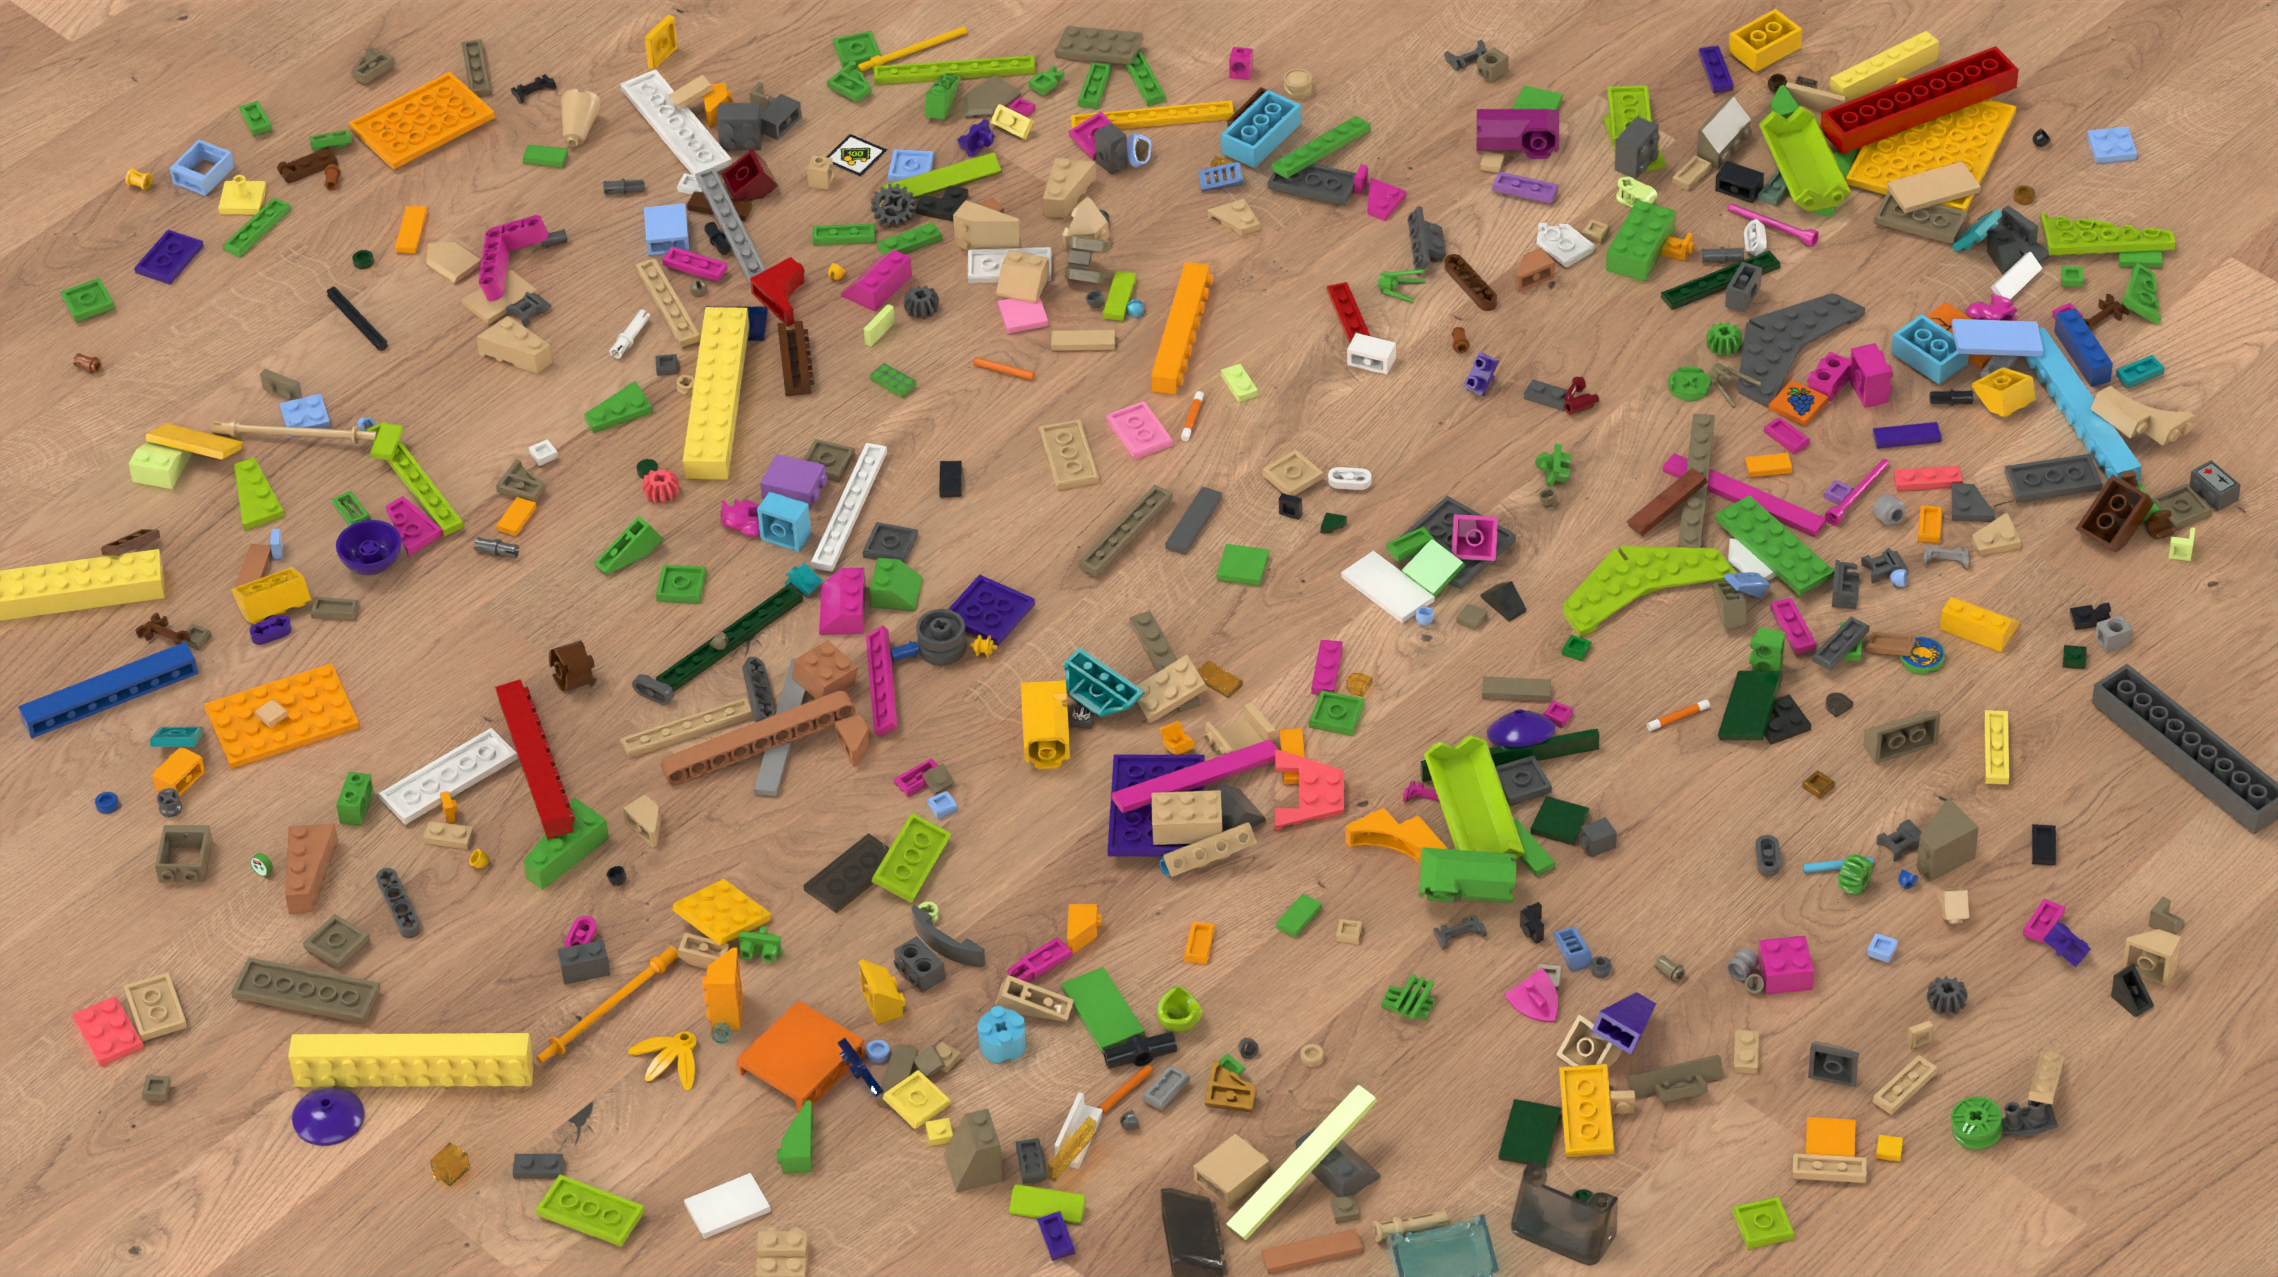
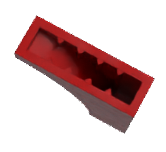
M789 257L750 278L752 295L783 323L786 322L787 327L794 324L793 307L788 303V299L793 291L805 283L804 267L801 263H797L792 257Z

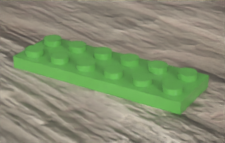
M1750 495L1715 514V520L1799 596L1834 577L1835 571Z

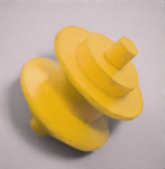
M978 635L974 643H970V647H974L977 657H979L980 653H985L988 658L992 654L993 649L997 650V645H994L991 636L984 640L981 635Z

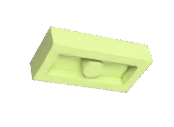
M1241 364L1221 370V377L1238 402L1258 396V389Z

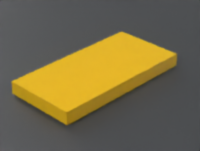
M169 423L146 433L147 442L221 460L243 448L242 441Z
M1607 1064L1559 1067L1566 1157L1614 1154Z

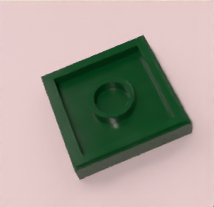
M1546 796L1531 826V834L1575 845L1581 832V826H1584L1589 815L1590 808Z

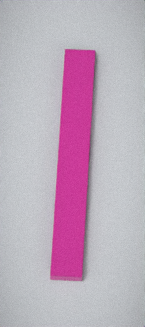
M1674 453L1663 465V472L1680 478L1687 472L1688 459ZM1709 470L1707 489L1709 492L1735 503L1750 495L1779 522L1814 537L1826 524V518L1715 470Z
M1269 739L1113 792L1111 799L1120 811L1125 813L1151 804L1152 793L1186 792L1274 762L1275 751L1278 749Z

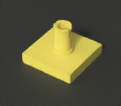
M243 175L233 177L232 181H225L218 208L219 214L256 215L262 209L266 182L245 181L246 178Z

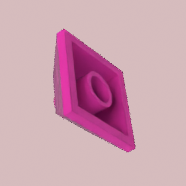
M1454 514L1452 554L1458 559L1496 561L1498 517Z

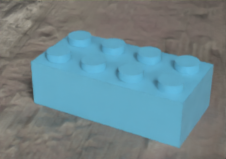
M1267 90L1221 134V153L1256 168L1302 123L1301 104Z

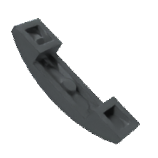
M915 905L911 907L915 930L930 948L940 955L961 964L975 967L986 965L984 948L968 938L962 943L957 942L933 926L930 914Z

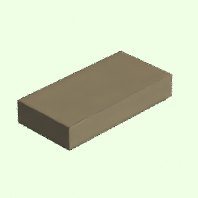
M315 597L310 612L311 618L355 621L359 601Z

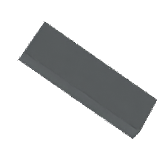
M1850 617L1814 653L1812 661L1831 671L1869 632L1870 626Z

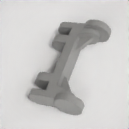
M1927 544L1923 564H1927V561H1930L1932 558L1961 561V564L1965 565L1964 568L1968 569L1969 548L1961 551V547H1957L1955 551L1939 549V545H1934V548H1930V544Z

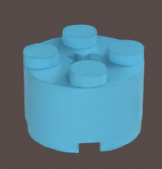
M995 1006L979 1020L977 1026L979 1048L983 1057L994 1063H1004L1003 1060L1011 1059V1061H1014L1024 1053L1026 1049L1024 1018L1017 1012L1004 1009L1001 1006Z

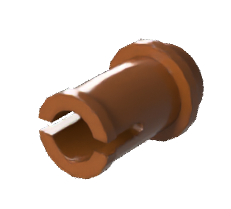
M330 164L325 168L324 172L326 175L325 187L328 190H335L338 187V177L341 175V170L337 165Z
M1455 327L1452 330L1453 332H1451L1454 340L1453 349L1458 353H1465L1470 346L1465 336V330L1462 327Z
M77 353L73 361H77L73 362L74 366L87 369L90 373L99 372L102 366L101 361L97 357L91 358L81 353Z

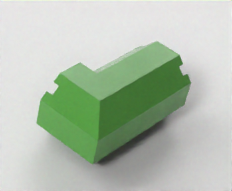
M1422 847L1418 897L1423 898L1425 894L1427 895V900L1437 902H1454L1455 897H1460V901L1511 904L1514 898V894H1511V888L1515 889L1516 861H1514L1516 854Z

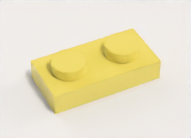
M998 104L990 123L1026 139L1034 120Z

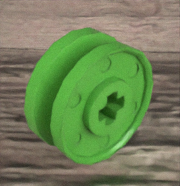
M1974 1096L1963 1099L1952 1109V1133L1954 1139L1961 1146L1974 1150L1986 1149L1996 1144L2002 1137V1114L2000 1107L1994 1101L1986 1097Z

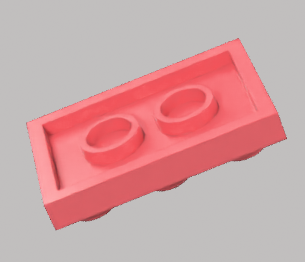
M116 996L72 1014L76 1026L100 1067L144 1048L142 1040Z

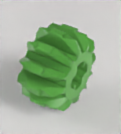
M1720 322L1719 325L1712 324L1711 329H1708L1706 344L1712 353L1718 352L1719 356L1722 354L1729 356L1730 353L1736 354L1737 350L1741 348L1742 333L1737 328V325H1730L1729 322L1727 324Z
M1849 855L1840 869L1838 886L1849 894H1862L1871 880L1873 863L1864 856Z

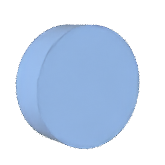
M873 1040L866 1046V1057L872 1063L885 1062L890 1056L889 1045L883 1040Z

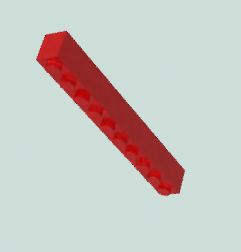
M519 679L495 687L547 840L574 832L571 823L575 821L572 808H570L567 794H565L558 769L555 767V761L548 741L545 740V733L538 713H536L528 686L523 687L522 681Z

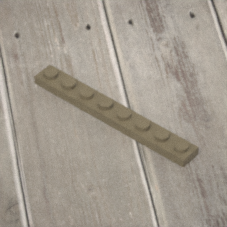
M1693 414L1687 471L1694 468L1706 477L1708 482L1715 415ZM1708 483L1683 503L1678 547L1701 548Z

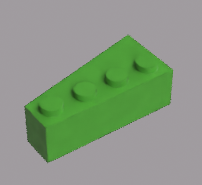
M574 798L570 803V808H572L575 821L571 822L574 832L548 840L546 835H544L524 859L526 878L542 890L609 839L607 820L577 798Z

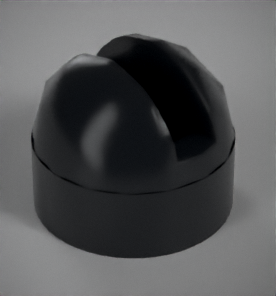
M2039 129L2033 135V143L2038 147H2043L2051 141L2049 135L2043 129Z
M614 866L607 871V878L612 885L621 886L625 883L627 879L626 872L622 866Z

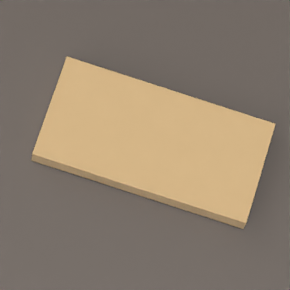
M1963 161L1887 182V189L1905 214L1981 192V186Z
M1080 419L1038 427L1057 491L1099 483V476Z

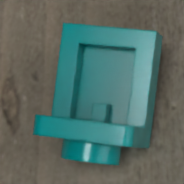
M803 563L799 568L794 566L786 574L789 578L784 584L787 586L792 583L808 597L823 580L808 565Z

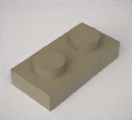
M267 369L260 373L262 387L267 392L289 400L303 398L300 382Z

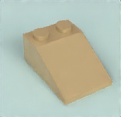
M967 200L964 201L953 215L955 246L965 250L1022 248L1020 219Z

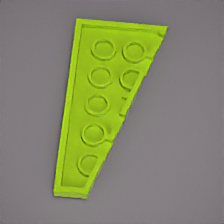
M2040 213V223L2049 255L2167 251L2176 249L2174 234L2170 230L2148 227L2144 230H2137L2133 228V225L2125 224L2123 228L2113 226L2112 222L2083 218L2072 221L2068 220L2067 216L2059 215L2058 218L2047 217V213Z

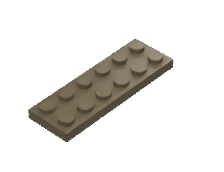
M248 957L231 994L232 998L364 1024L381 988L380 983Z

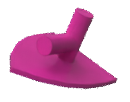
M1543 968L1504 994L1510 1004L1523 1015L1538 1021L1555 1022L1558 1012V996L1555 985Z

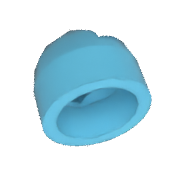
M1133 299L1128 303L1127 313L1129 316L1136 318L1144 314L1142 301Z

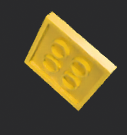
M725 879L673 903L672 911L720 946L737 938L740 931L749 932L771 920V913Z

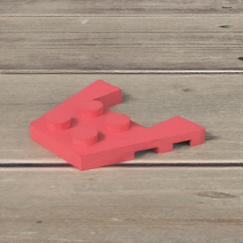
M1275 751V772L1299 773V808H1275L1274 830H1281L1284 826L1292 824L1294 826L1301 825L1302 822L1311 819L1317 821L1343 814L1344 770L1284 751Z

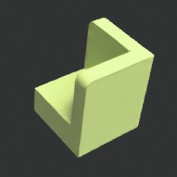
M2191 527L2189 539L2171 537L2170 559L2191 561L2195 528Z

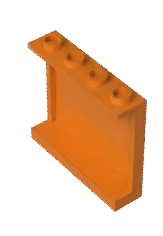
M798 1001L793 1007H789L778 1021L773 1022L762 1036L757 1037L746 1051L739 1055L737 1058L738 1071L741 1076L746 1071H749L796 1101V1109L800 1111L806 1101H811L813 1106L866 1055L864 1039L803 1002Z

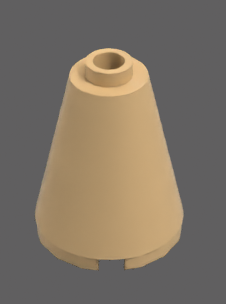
M571 89L562 94L563 140L571 147L583 144L601 109L600 99L590 91L585 90L582 93L578 92V89Z

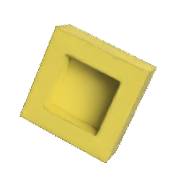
M949 1118L925 1122L930 1146L950 1143L953 1134Z

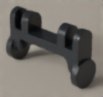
M544 74L542 79L536 77L535 82L523 86L520 84L517 85V89L515 87L511 88V92L516 97L518 103L522 104L524 103V96L544 87L551 88L552 90H555L557 87L554 79Z

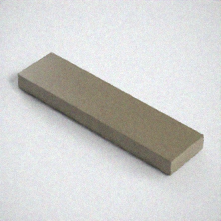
M482 40L462 42L470 90L478 97L491 96Z

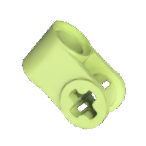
M1627 176L1621 177L1618 180L1619 192L1616 194V199L1622 204L1633 208L1637 200L1652 204L1657 199V193L1651 186Z

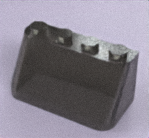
M1174 1188L1160 1189L1161 1214L1172 1277H1223V1275H1228L1226 1260H1221V1255H1224L1223 1241H1218L1217 1236H1221L1219 1221L1214 1222V1217H1217L1216 1203L1211 1202L1209 1197Z

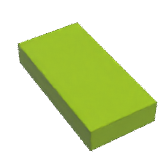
M381 424L370 452L372 459L392 461L403 434V425Z

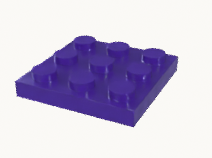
M979 574L948 610L958 613L964 619L966 632L977 637L981 635L984 640L991 636L994 644L999 646L1035 606V599Z

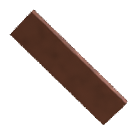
M1691 468L1627 521L1629 527L1641 536L1645 535L1707 484L1706 477L1694 468Z

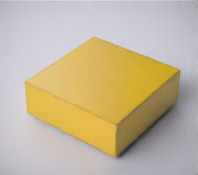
M1879 1135L1876 1159L1900 1162L1903 1138Z

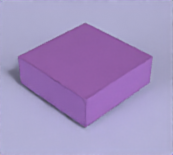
M1835 480L1824 492V499L1840 505L1854 488Z

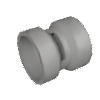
M1741 948L1736 953L1735 958L1730 960L1726 968L1733 978L1743 981L1750 974V970H1753L1758 965L1759 959L1752 950Z

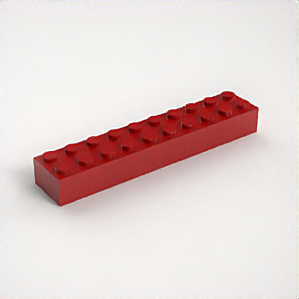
M1995 46L1821 112L1820 127L1825 137L1841 154H1845L2017 88L2019 69Z

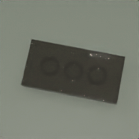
M868 833L803 885L804 891L835 913H838L874 884L871 880L890 848Z

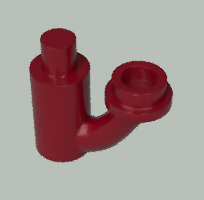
M1574 377L1572 385L1566 392L1564 408L1569 415L1592 408L1594 403L1599 402L1597 394L1590 395L1587 393L1574 398L1576 392H1582L1586 388V382L1583 377Z

